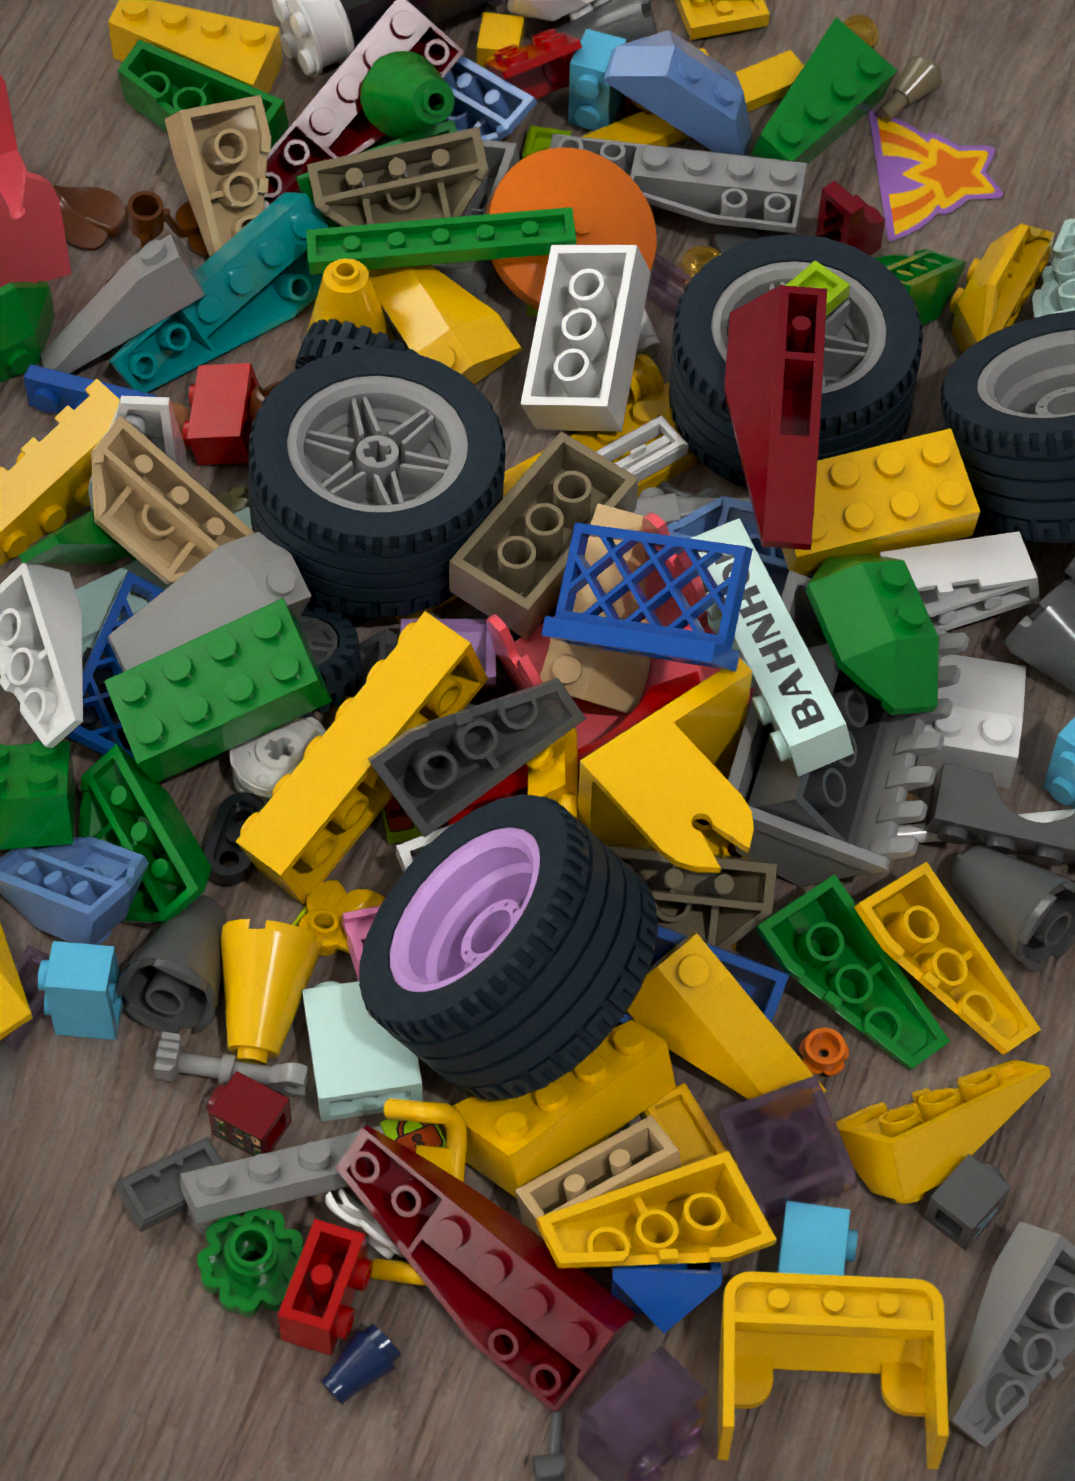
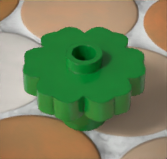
M264 1207L246 1211L243 1217L239 1214L219 1218L218 1222L213 1223L207 1228L206 1243L208 1247L203 1249L197 1256L202 1287L207 1292L219 1293L220 1305L223 1310L228 1312H237L242 1316L252 1317L259 1311L261 1305L272 1311L279 1310L303 1250L301 1233L295 1229H285L282 1213L276 1210L267 1211ZM252 1256L259 1258L257 1261H245L246 1258Z

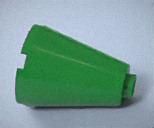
M393 51L379 57L373 63L374 65L369 70L367 76L363 78L360 102L365 116L377 129L392 137L402 138L413 133L428 130L447 119L454 108V94L449 85L428 59L414 52Z

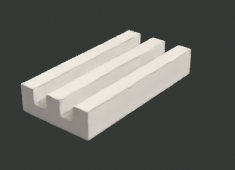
M661 415L596 452L606 459L613 461L631 450L630 455L617 461L615 464L635 475L641 481L688 454V443ZM661 433L664 434V436H662V437H660L659 439H657V440L651 442V443L648 444V445L643 444V443H645V442L651 440L652 438H654V437L660 435Z

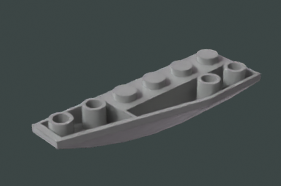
M553 134L550 148L583 149L615 163L634 180L651 207L679 213L711 224L796 233L799 230L805 197L807 163Z

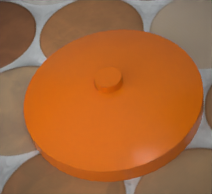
M565 147L550 148L533 153L520 160L505 174L489 200L486 214L572 207L576 245H637L649 270L652 268L656 253L657 236L650 206L634 180L615 163L598 154L583 149ZM549 255L492 259L491 262L505 285L519 299L539 311Z

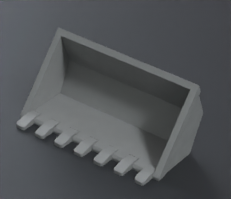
M789 570L781 599L807 648L828 644L805 591L812 578ZM934 626L939 637V689L957 684L961 674V670L956 665L940 666L941 658L965 651L968 646L969 637L963 632L948 633L945 629ZM755 689L752 698L758 696ZM940 698L934 712L889 714L854 845L749 806L752 811L754 825L749 854L735 845L736 852L748 859L776 863V874L799 887L821 883L833 874L838 879L865 873L888 871L890 860L915 855L919 844L918 839L913 835L897 836L899 825L921 821L925 818L928 806L923 801L905 800L909 790L931 786L934 782L935 769L931 766L914 767L917 756L935 753L942 749L945 737L940 732L923 733V729L927 722L949 717L953 703L948 698ZM752 700L728 779L743 796L747 804L750 800L772 723L762 725Z

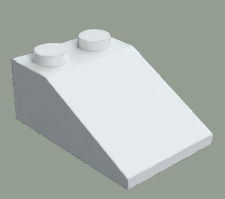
M955 654L942 657L940 666L956 665L961 670L957 684L938 689V699L948 698L953 703V707L949 717L925 723L923 733L940 732L945 739L940 751L917 756L915 766H931L937 773L945 762L993 773L996 787L1010 789L1018 760L1021 739L1026 666Z

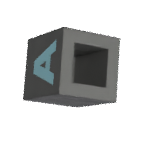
M968 1154L930 1197L924 1219L963 1250L967 1251L1002 1211L1011 1185L1005 1181L1004 1176L996 1167L987 1162L981 1163Z

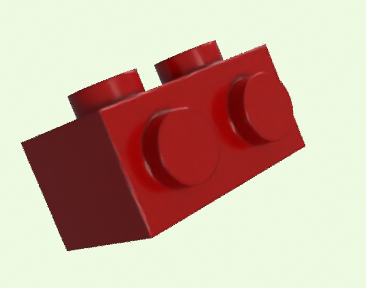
M251 363L198 365L196 383L191 384L189 387L190 420H185L183 425L185 446L187 448L191 447L198 465L249 463V436L252 432L249 401L254 387L260 386Z
M314 1219L278 1313L282 1341L332 1356L338 1339L347 1340L356 1313V1309L350 1306L356 1290L362 1292L366 1290L373 1269V1260L367 1258L366 1234Z

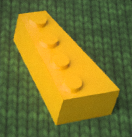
M98 379L85 389L89 397L75 410L70 406H66L55 417L59 425L40 442L33 437L21 448L16 464L10 470L0 467V566L11 558L18 557L32 543L48 532L57 530L66 519L83 507L91 505L88 493V485L92 475L91 451L110 428L120 401Z

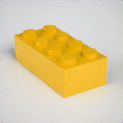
M949 428L818 460L811 550L781 548L788 570L807 577L815 575L829 556L854 554L880 555V552L944 543L972 536L980 509L952 429Z

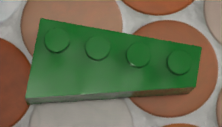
M835 17L761 132L750 157L801 162L808 165L883 100L898 70L839 18Z
M138 40L117 69L125 102L166 133L168 132L164 119L180 110L261 95L271 135V148L289 127L283 99L142 40Z

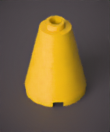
M339 259L330 263L323 273L308 330L311 324L317 323L318 320L324 319L328 322L329 319H336L342 324L344 321L353 322L357 328H360L361 325L369 327L375 334L382 332L389 335L388 339L393 341L391 327L367 268L361 262L354 259Z
M250 919L228 921L222 926L220 936L228 1050L237 1054L236 1061L267 1065L268 1059L277 1058L281 1052L303 998L302 989L307 988L320 956L322 941L316 942L317 935L309 930L278 921L266 920L265 928L249 929Z

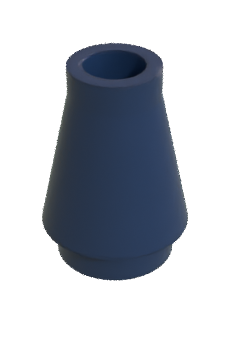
M371 1323L363 1332L360 1329L356 1331L328 1374L320 1382L343 1405L351 1396L394 1370L395 1366L393 1363L401 1356V1353L386 1335Z

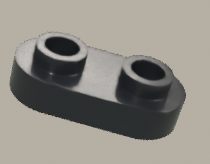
M244 792L236 793L227 797L218 809L204 849V854L212 866L209 878L218 884L231 886L242 883L251 875L255 865L236 843L242 828L236 824L242 820H247L253 813L260 812L264 808L265 803L258 796ZM227 861H234L237 863V865L232 867L222 866V864Z

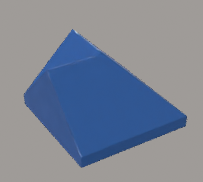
M721 1262L612 1266L611 1295L615 1296L634 1313L646 1314L663 1333H666L722 1285Z

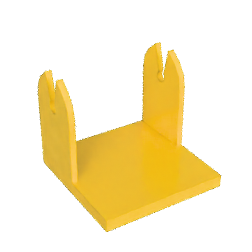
M739 658L736 672L728 670L718 671L580 760L577 819L605 844L654 847L661 856L676 867L693 872L720 873L721 870L703 834L692 826V823L697 819L707 820L711 824L712 830L749 854L754 831L752 811L743 796L728 779L747 717L753 671ZM737 942L733 944L730 948L735 950Z

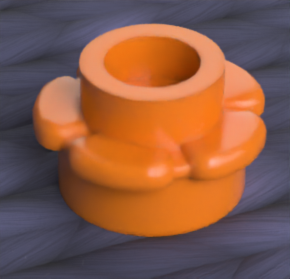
M823 1027L813 1030L808 1036L803 1038L799 1045V1055L803 1057L802 1061L814 1075L825 1073L826 1076H834L844 1069V1061L849 1058V1048L839 1032ZM826 1051L829 1055L827 1057H821L819 1055V1052Z

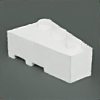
M1019 531L880 552V556L905 561L933 625L946 631L1040 601L1038 577Z

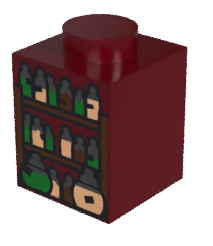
M238 1071L234 1073L227 1085L220 1084L214 1090L207 1104L212 1135L251 1156L272 1152L292 1123L289 1098Z

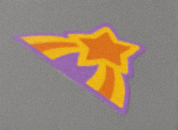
M869 111L888 241H895L919 230L938 213L941 215L949 214L967 200L997 199L1002 197L1003 192L986 173L995 153L994 147L987 145L958 146L952 141L932 132L925 135L915 127L897 118H893L890 122H885L880 118L878 112Z

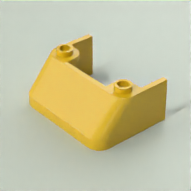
M743 1272L734 1276L728 1282L724 1291L718 1374L717 1460H729L734 1431V1409L756 1408L768 1399L773 1386V1369L881 1374L882 1398L892 1411L903 1416L925 1417L927 1469L938 1470L949 1437L944 1301L934 1285L921 1279L773 1272Z

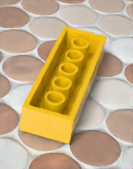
M426 611L417 622H411L403 629L398 638V645L386 659L379 660L371 668L367 675L366 684L355 697H350L342 703L335 715V721L323 736L319 735L309 743L301 763L292 774L284 775L277 782L272 792V798L260 812L253 813L241 828L240 837L236 840V843L260 873L303 905L306 904L310 892L325 881L393 797L368 761V758L408 729L464 710L488 680L471 643Z

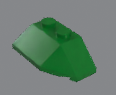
M929 249L915 250L914 255L897 253L873 257L889 269L906 287L908 294L915 301L922 326L940 317L966 264V261Z
M38 281L37 283L10 282L0 287V383L25 373L30 364L37 365L41 361L40 354L45 349L55 317L51 290L46 281Z
M875 554L827 557L807 585L805 591L838 668L865 692L882 701L880 706L890 715L934 712L938 705L939 637L905 561Z
M115 744L81 775V791L84 794L79 814V837L91 836L146 857L149 864L128 914L122 922L162 924L180 914L205 891L212 866L171 795L159 783L154 784L137 765L136 761L121 746Z

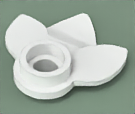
M343 1188L338 1190V1196L343 1201V1204L335 1202L329 1191L325 1196V1202L336 1216L351 1225L361 1227L367 1232L369 1236L366 1240L386 1258L391 1259L395 1253L405 1258L369 1210L354 1200Z

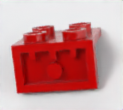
M549 29L532 37V44L519 49L517 44H513L493 53L495 59L484 64L488 71L538 99L569 86L570 62L573 58L571 52L582 48L580 39L564 32L557 33L555 29Z

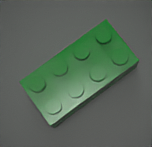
M284 598L104 681L135 761L154 784L332 702L301 626Z
M40 740L32 744L7 746L0 744V850L73 844L76 784L70 741H61L54 748L45 747Z

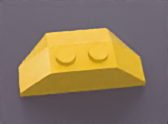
M1020 223L992 242L982 259L975 258L967 273L966 282L968 284L966 288H957L949 307V312L955 314L951 332L962 353L988 335L1015 324L1045 266L1049 262L1054 232Z

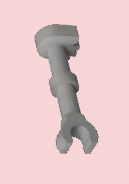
M163 1031L153 1068L157 1080L173 1082L179 1073L217 1078L218 1083L227 1085L234 1073L238 1071L274 1091L295 1098H305L309 1077L306 1076L308 1070L306 1065L284 1063L268 1066L236 1061L237 1055L225 1053L222 1058L183 1052L179 1034Z

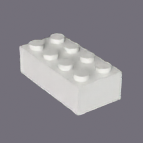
M551 245L520 404L536 430L622 432L651 274L637 245Z

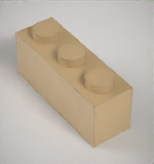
M652 1115L516 1189L515 1193L522 1223L543 1238L536 1225L537 1217L680 1168L679 1150Z

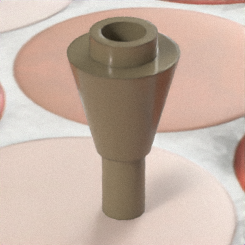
M911 57L893 91V95L878 110L880 118L885 122H890L904 107L940 88L942 78L938 65L927 57Z

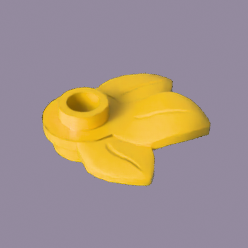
M338 880L325 881L308 895L306 900L308 913L300 919L298 927L316 934V942L322 941L320 956L332 955L338 950L350 954L346 943L347 936L340 923L342 913L381 906L385 897L368 889H355L346 893Z

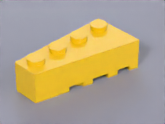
M119 0L108 21L113 58L121 62L125 60L138 40H142L268 94L283 64L280 27L156 0Z
M630 1020L615 1027L600 1046L572 1071L540 1090L518 1098L503 1100H481L476 1097H469L453 1105L464 1117L467 1128L466 1163L517 1198L516 1189L600 1144L674 1089L676 1084L667 1041L634 1020Z

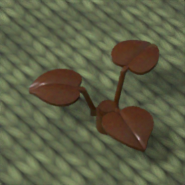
M53 185L60 200L66 242L77 249L89 251L100 249L106 243L108 235L118 237L129 222L131 233L140 239L141 251L149 241L156 239L163 232L165 222L178 238L188 237V245L193 252L204 257H210L189 201L177 210L175 222L171 217L170 209H163L162 199L151 191L135 193L129 199L128 205L124 207L120 198L106 189L98 187L69 188Z

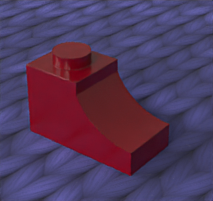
M836 181L823 187L816 237H825L854 246L868 255H872L881 249L885 219L881 216L880 212L875 207L869 206L858 195L852 196Z

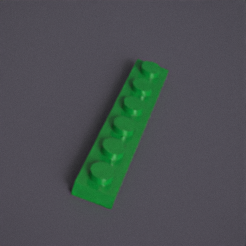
M572 207L306 230L310 275L323 274L330 263L339 259H354L361 262L367 270L549 255L551 245H576Z

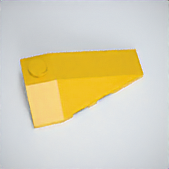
M432 265L368 270L381 305L409 349H413L419 355L440 361L465 376L474 385L523 350L496 311Z
M695 930L649 968L640 991L627 1011L638 1024L666 1040L669 1050L785 1123H788L827 1091Z
M1015 1059L959 1077L957 1080L958 1088L956 1089L943 1088L931 1091L928 1088L912 1092L913 1103L887 1110V1105L884 1102L868 1106L828 1125V1133L872 1193L895 1199V1202L900 1204L914 1203L923 1199L926 1196V1191L942 1184L968 1154L972 1156L1051 1077L1050 1069L1047 1066Z
M729 1151L571 1205L536 1219V1225L558 1268L728 1262L772 1246L777 1240Z

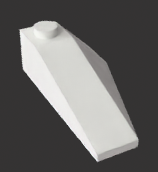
M22 563L0 584V684L5 691L12 692L20 702L21 714L43 745L48 748H54L83 722L82 610L69 572L39 564Z

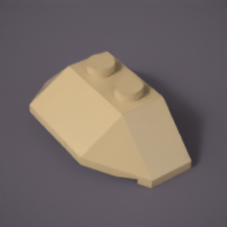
M122 416L115 420L91 451L94 522L165 584H173L218 546L255 533Z

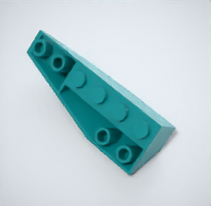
M284 192L196 270L205 296L130 338L109 362L130 389L147 393L198 367V365H202L294 318L317 297L323 274L310 275L306 230L330 227L308 195L305 193Z

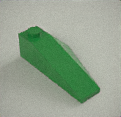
M94 509L72 520L19 554L21 561L27 564H114L127 556H130L133 562L138 560L94 522Z
M835 874L755 927L786 973L908 1070L913 1069L951 1042L895 960L882 950L855 910V902Z

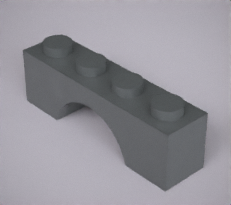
M945 762L938 770L932 786L924 831L936 833L939 840L950 844H965L966 841L984 844L985 847L1006 855H1013L1015 852L1031 855L1035 862L1046 866H1061L1063 863L1075 865V811L1071 816L1057 822H1034L1019 816L1004 803L997 791L993 773Z

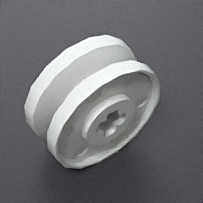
M298 717L229 749L234 788L237 793L254 794L266 805L272 798V792L277 782L284 775L292 774L304 759V752L309 743L315 737L324 735L326 730L321 723L313 717L303 719Z

